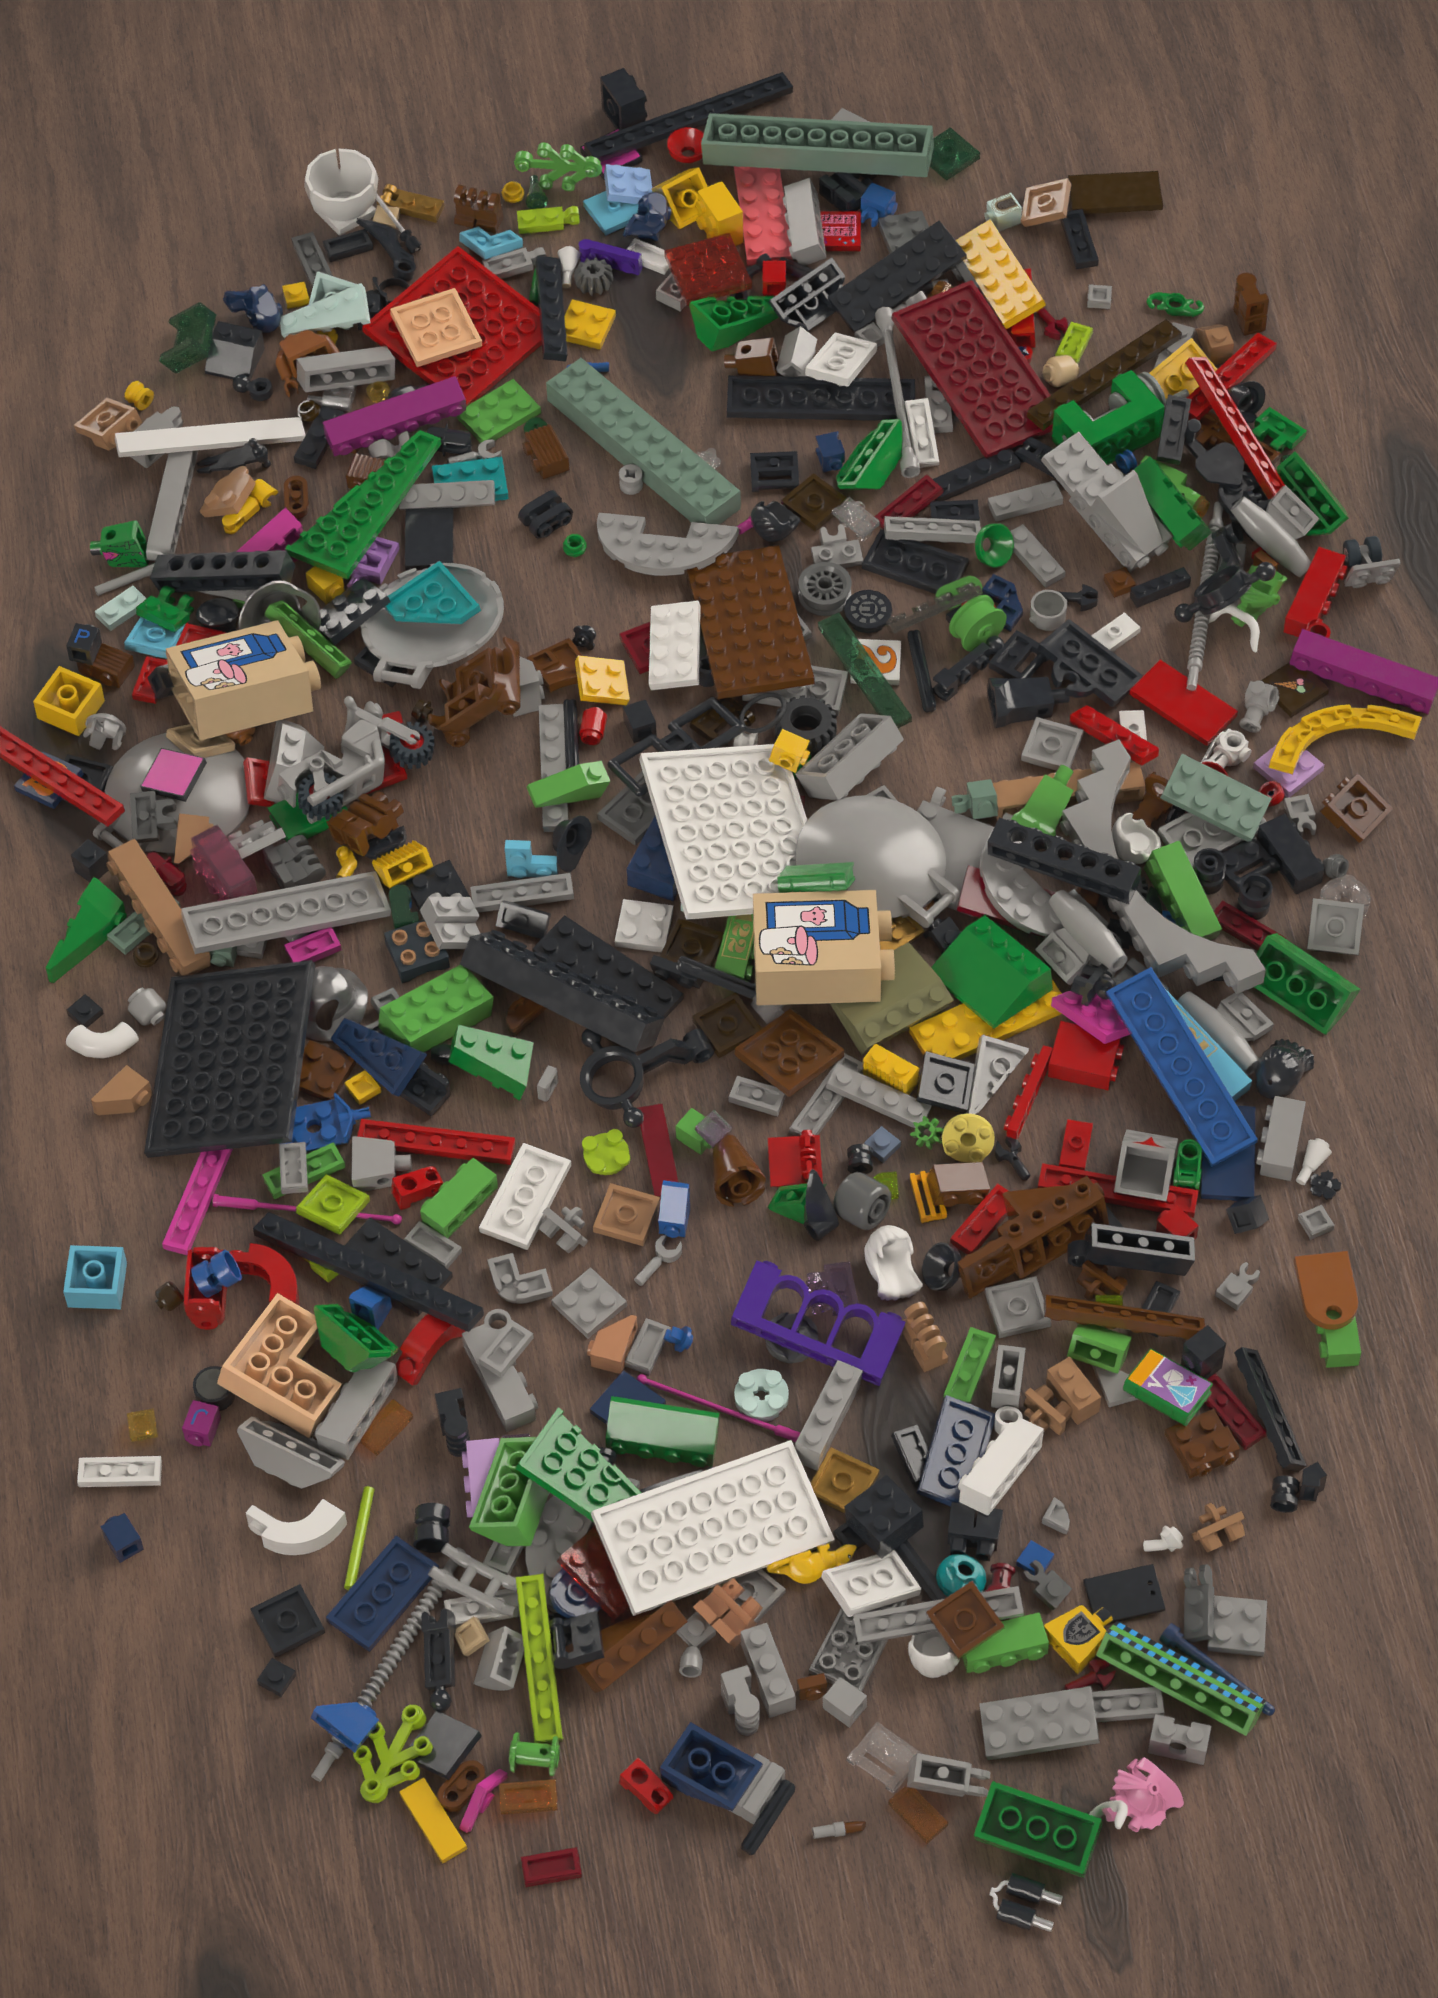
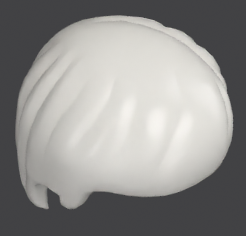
M1126 813L1116 820L1112 829L1116 854L1124 861L1142 864L1148 860L1152 850L1161 847V840L1155 831L1146 826L1143 819L1134 820L1132 819V813Z
M938 1631L914 1634L908 1643V1652L912 1665L926 1677L936 1678L947 1675L959 1663V1660Z

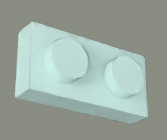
M131 586L95 610V615L112 631L136 614V607L147 598L134 586Z

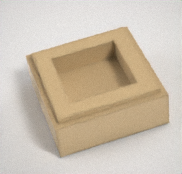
M377 205L373 221L396 229V225L381 205ZM387 206L398 220L400 208Z
M474 1616L456 1629V1633H454V1637L465 1656H470L490 1641L479 1619Z

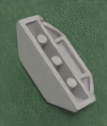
M283 719L276 721L264 794L265 800L275 803L284 800L277 790L279 774L285 769L300 763L305 758L324 750V746L299 724Z
M251 1416L237 1429V1433L254 1465L263 1469L268 1474L287 1481L292 1486L302 1489L330 1479L344 1467L345 1462L342 1459L320 1451L317 1440L311 1437L308 1438L286 1425L272 1421H260L259 1418Z

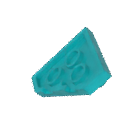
M438 561L388 595L391 602L384 607L395 621L463 624L481 611L479 604L441 561Z

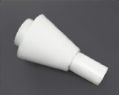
M565 246L558 250L557 253L558 258H560V267L563 274L562 287L570 288L572 275L579 260L580 252L572 246Z
M1319 1138L1308 1141L1302 1165L1303 1168L1296 1178L1299 1184L1305 1185L1311 1173L1332 1154L1327 1142Z

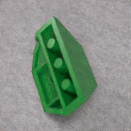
M900 419L882 420L877 425L878 428L871 431L856 446L836 476L837 485L840 489H880L885 484L886 479L896 468L897 463L902 457V421Z
M1296 451L1277 466V473L1283 483L1319 518L1305 536L1331 534L1349 519L1341 503Z
M338 1304L314 1306L321 1346L331 1354V1357L339 1361L346 1370L358 1372L361 1369H372L398 1352V1347L372 1324L353 1313L344 1311L342 1306Z

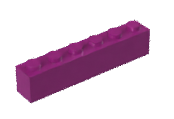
M456 376L324 421V434L334 456L346 455L357 448L369 447L380 439L389 440L406 431L413 432L423 425L436 424L446 417L458 416L466 411V399Z
M1302 629L1292 652L1290 665L1295 666L1299 670L1312 671L1324 679H1330L1346 687H1352L1369 695H1375L1391 703L1411 708L1416 712L1429 714L1438 693V677L1304 629Z

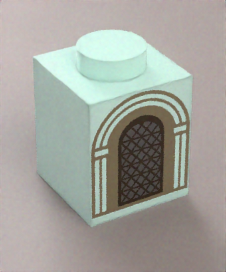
M1008 193L987 202L985 219L986 221L991 219L998 232L1021 223L1022 207L1013 194Z

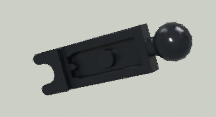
M998 636L989 637L985 643L982 642L949 670L944 668L933 677V681L938 683L933 687L934 694L946 702L958 693V687L968 683L976 672L985 669L990 661L989 656L991 654L995 655L1004 646L1002 638Z
M449 1609L441 1610L438 1622H436V1618L429 1616L427 1612H423L421 1615L422 1632H424L425 1688L429 1691L435 1690L431 1694L429 1702L433 1710L439 1712L446 1711L451 1706L452 1699L446 1688L455 1687L454 1633H456V1618Z

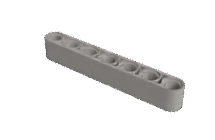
M199 450L168 454L147 542V560L156 561L157 555L175 554Z

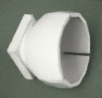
M336 149L318 155L308 165L304 187L314 211L339 236H342L359 226L356 223L357 218L369 220L374 217L376 208L373 204L377 193L378 176L370 158L356 150L339 149L341 166L339 170Z

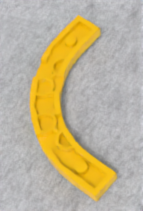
M1350 704L1324 708L1302 717L1298 724L1289 727L1285 731L1274 750L1269 768L1293 775L1302 753L1312 742L1326 734L1339 730L1356 728L1374 729L1414 740L1422 717L1376 705H1367V708H1351Z

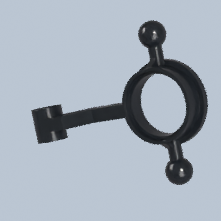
M1231 522L1212 532V541L1221 554L1222 563L1218 572L1207 578L1195 590L1194 603L1190 605L1182 603L1175 608L1174 615L1179 622H1189L1193 618L1194 613L1198 611L1203 615L1218 612L1243 596L1253 583L1259 580L1270 581L1274 578L1276 570L1270 562L1260 563L1256 571L1251 574L1242 570L1243 564L1236 545L1242 542L1244 537L1237 523Z
M586 1028L582 1032L581 1040L594 1053L587 1058L581 1068L580 1085L585 1096L598 1106L609 1110L623 1108V1121L625 1125L630 1128H637L643 1123L644 1115L640 1109L633 1107L632 1103L639 1097L642 1091L644 1074L668 1061L684 1065L691 1061L703 1063L713 1056L714 1050L702 1029H694L688 1032L682 1041L670 1038L637 1056L633 1051L621 1046L603 1048L600 1044L602 1035ZM612 1061H623L630 1064L634 1068V1080L627 1091L616 1097H603L593 1091V1077L600 1067Z

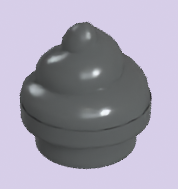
M1340 854L1330 855L1322 861L1326 875L1332 879L1343 878L1349 868L1348 860Z

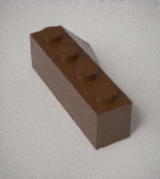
M673 1601L634 1615L601 1630L605 1658L579 1664L575 1667L594 1693L603 1691L688 1621ZM573 1643L565 1646L567 1653L574 1651Z

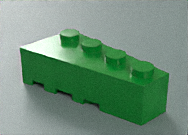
M1149 456L1134 469L1139 477L1149 506L1159 515L1160 518L1158 520L1161 524H1165L1174 535L1172 539L1180 548L1184 546L1191 551L1212 533L1152 457Z

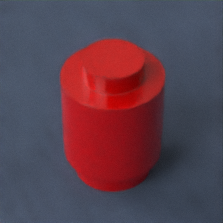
M591 707L583 712L579 734L581 741L587 745H598L604 737L607 714L602 709Z

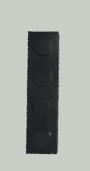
M1182 567L1132 587L1130 589V599L1136 608L1190 587L1191 577L1186 569Z

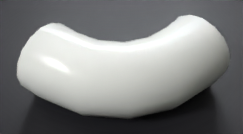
M120 1022L115 1028L104 1033H95L83 1025H78L67 1036L66 1045L86 1057L107 1058L123 1053L137 1043L139 1038L135 1031L124 1022Z

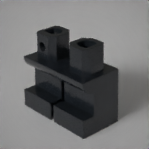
M835 172L831 176L825 174L819 178V194L832 205L834 204L839 211H858L861 208L862 195L870 184L874 182L870 178L859 181L860 173Z
M951 1502L947 1543L950 1544V1555H965L966 1547L977 1548L976 1558L978 1560L990 1561L993 1552L997 1551L1003 1509L994 1508L988 1516L978 1511L976 1528H973L976 1510L965 1504Z

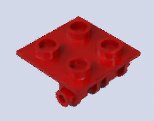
M803 1130L800 1136L767 1138L771 1187L808 1183L809 1174L812 1169L817 1171L823 1183L820 1135L812 1134L811 1130Z

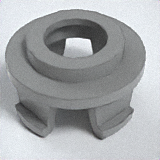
M106 713L93 714L87 717L85 723L86 730L83 736L87 737L90 735V746L100 750L106 738H112V749L117 750L122 744L121 738L126 732V726L117 717Z

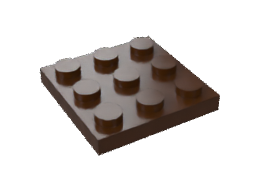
M791 1009L735 1048V1056L788 1097L841 1060L845 1052L843 1048Z

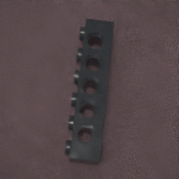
M282 550L157 555L150 579L159 592L166 585L174 588V592L257 590L272 581H286L290 583L296 565L287 551Z
M999 817L987 841L988 855L1126 904H1130L1141 881V867L1131 861L1116 859L1108 853H1099L1085 845H1077L1066 841L1060 836L1045 834L1037 828H1028L1011 819L1006 820ZM1039 849H1044V850H1046V851L1039 852V851H1037V850H1039ZM1110 874H1115V875H1117V876H1115V877H1110V876H1108V875H1110Z

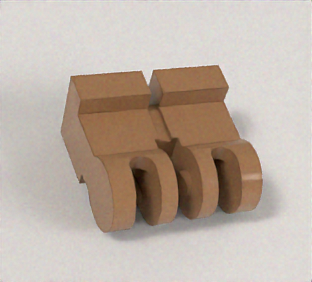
M918 1302L909 1306L904 1311L906 1319L903 1321L906 1323L903 1335L911 1350L914 1349L913 1353L923 1372L948 1363V1356L944 1350L947 1347V1343L944 1337L940 1336L938 1326L933 1325L934 1319L932 1315L928 1314L926 1304Z

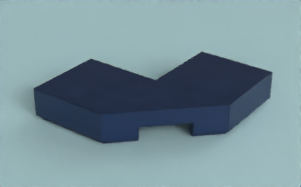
M993 574L982 588L981 595H988L994 602L999 604L997 608L1006 614V623L1003 629L1011 632L1023 616V608L1019 602L1014 583Z

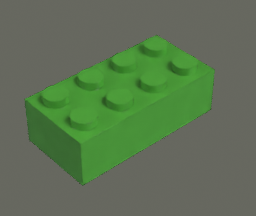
M459 965L380 1007L378 1027L386 1036L424 1053L453 1037L458 1025L472 1027L490 1017L494 997L468 968Z

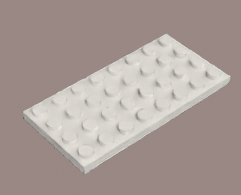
M792 1440L599 1508L591 1513L633 1616L662 1606L669 1601H675L717 1584H722L732 1578L735 1579L763 1569L773 1562L799 1554L800 1552L812 1551L817 1549V1546L826 1543L831 1544L835 1540Z

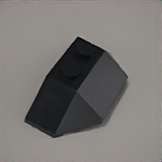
M830 258L770 299L768 303L781 321L795 328L801 326L806 331H809L836 312L828 301V296L843 287L845 275L833 258Z

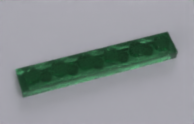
M840 613L819 621L818 629L878 715L891 716L897 728L912 722L911 714Z

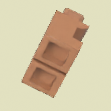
M732 1578L722 1587L717 1584L713 1588V1592L703 1601L697 1602L693 1608L735 1649L741 1642V1631L757 1625L754 1619L763 1607L752 1596L739 1606L735 1600L745 1589Z

